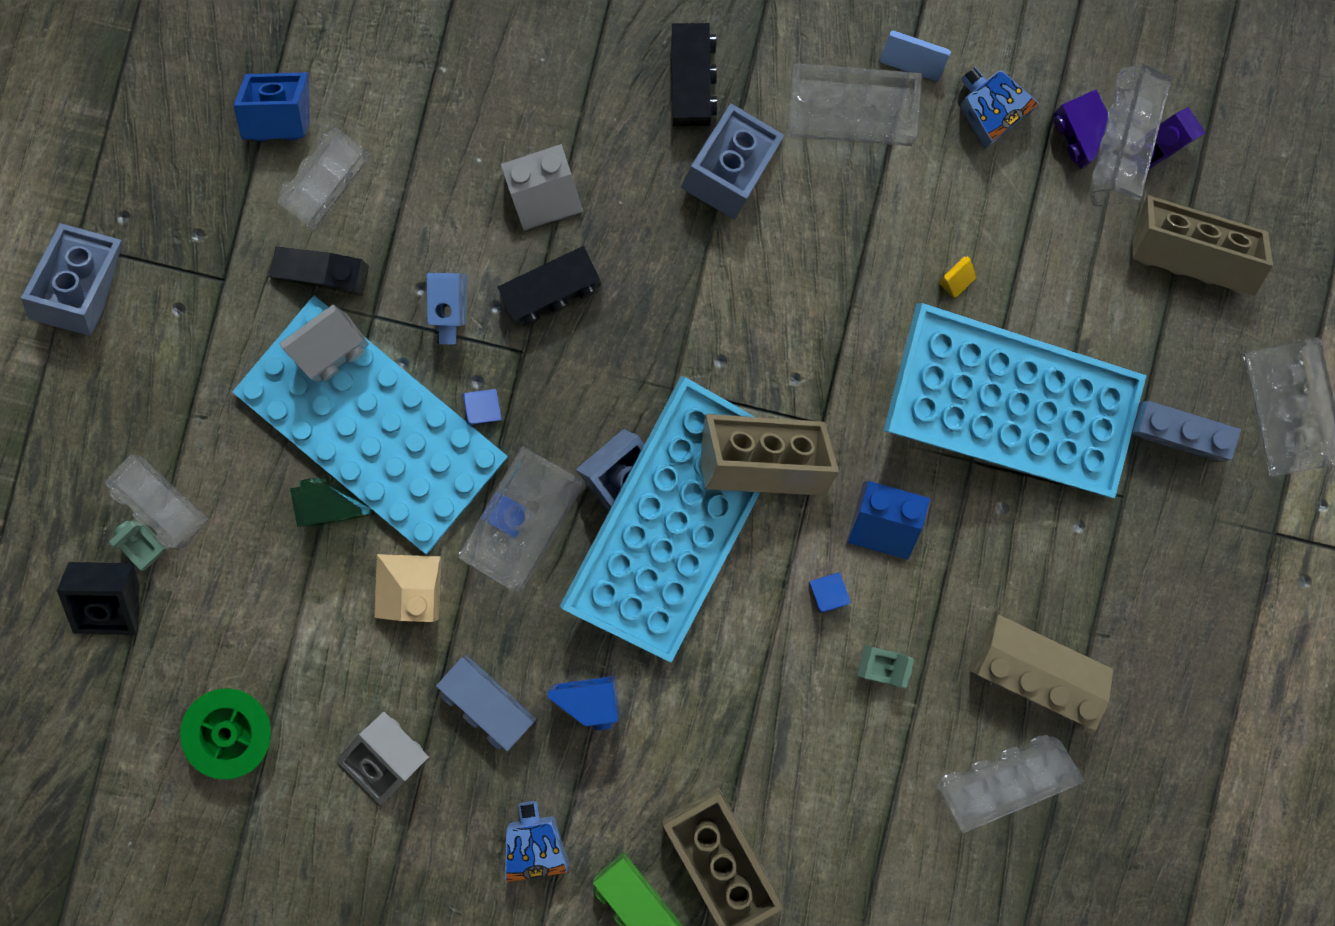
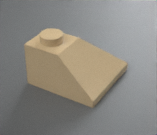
M377 554L374 618L416 622H434L439 620L441 556Z

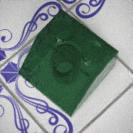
M319 477L300 480V487L290 488L297 527H316L375 515L374 510L338 484L327 483L326 478L319 479Z

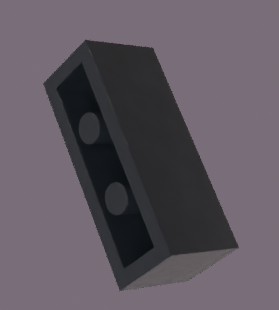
M672 23L673 126H710L711 116L717 115V96H711V84L717 83L716 65H710V53H716V34H710V23Z
M581 246L499 285L497 288L515 324L519 325L522 323L523 326H528L540 320V314L550 309L552 313L566 308L569 306L568 301L577 296H580L581 299L592 296L598 292L596 287L602 284L585 247Z

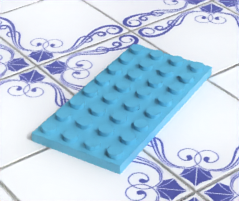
M314 295L232 392L421 551L428 554L509 457L366 337L364 338L369 345L363 348L365 353L360 358L351 363L348 360L338 367L339 372L325 382L322 380L317 382L310 379L283 350L279 343L329 308Z
M924 303L916 304L883 431L1101 496L1115 498L1147 375Z
M683 376L678 380L559 606L563 610L669 662L673 661L760 492L705 489L700 466L705 415L754 416Z

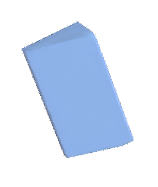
M893 30L886 40L880 62L933 81H938L951 51Z

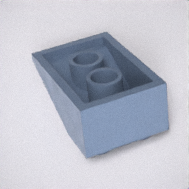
M730 103L691 165L681 188L735 220L782 141L784 134Z
M60 223L21 296L28 319L91 336L104 310L122 248V240Z
M625 429L620 431L576 469L593 494L608 511L613 506L645 445L638 435Z

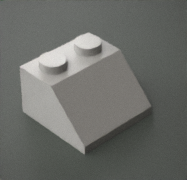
M562 144L501 164L524 232L584 212Z
M331 305L279 343L305 374L317 382L320 380L325 382L334 377L339 372L338 367L347 360L351 363L360 358L365 353L363 348L369 345L347 313L335 305Z
M383 712L354 739L336 761L381 806L429 756L423 751L420 744L413 741L401 729L396 720Z

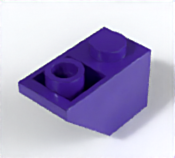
M1097 89L1062 104L1054 112L1055 126L1060 134H1064L1069 144V156L1074 163H1078L1080 169L1085 168L1095 160L1110 119Z
M1187 107L1157 125L1123 150L1141 175L1204 135L1205 131L1190 108Z

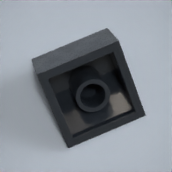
M68 562L57 588V593L72 632L74 634L137 635L140 584L133 563Z

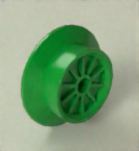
M232 688L216 689L200 696L186 711L180 729L181 746L188 761L202 774L223 780L238 778L255 769L266 756L271 742L270 720L264 707L250 694ZM227 729L230 730L231 736L227 734Z

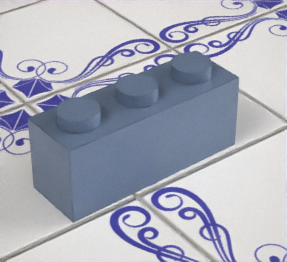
M1145 401L1139 403L1131 435L1219 462L1232 460L1241 429L1158 403Z
M467 654L436 685L441 690L439 696L450 706L456 704L464 711L463 718L473 727L477 728L480 726L488 733L486 736L487 740L499 750L503 747L508 751L536 720V717Z

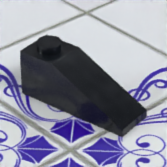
M275 246L269 277L363 296L369 265L359 258L328 252Z

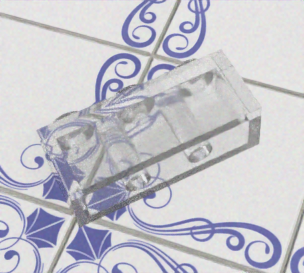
M335 126L330 132L327 131L320 137L316 151L311 157L308 156L301 162L298 167L299 173L292 182H287L279 192L280 198L277 200L280 206L313 231L371 157L362 146Z
M129 455L104 482L111 489L109 492L110 496L121 505L127 504L134 511L133 517L143 526L152 527L158 533L156 535L157 540L167 548H185L210 521L142 456Z

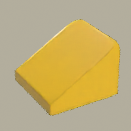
M964 256L939 280V284L953 298L959 296L976 279L971 259L968 256Z

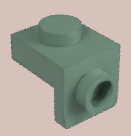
M143 521L123 522L114 530L113 534L115 537L109 541L113 548H120L140 571L146 570L168 549Z
M865 645L857 676L906 689L912 674L914 659L894 651Z

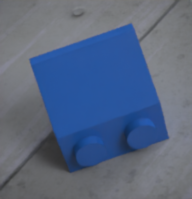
M308 72L245 74L233 105L241 140L265 141L267 139L284 138L285 140L292 141L305 138L310 122Z
M871 481L863 482L846 543L908 560L922 531L931 498Z
M615 676L552 684L547 691L550 700L584 726L593 725L594 730H605L613 728V723L619 720L620 708Z

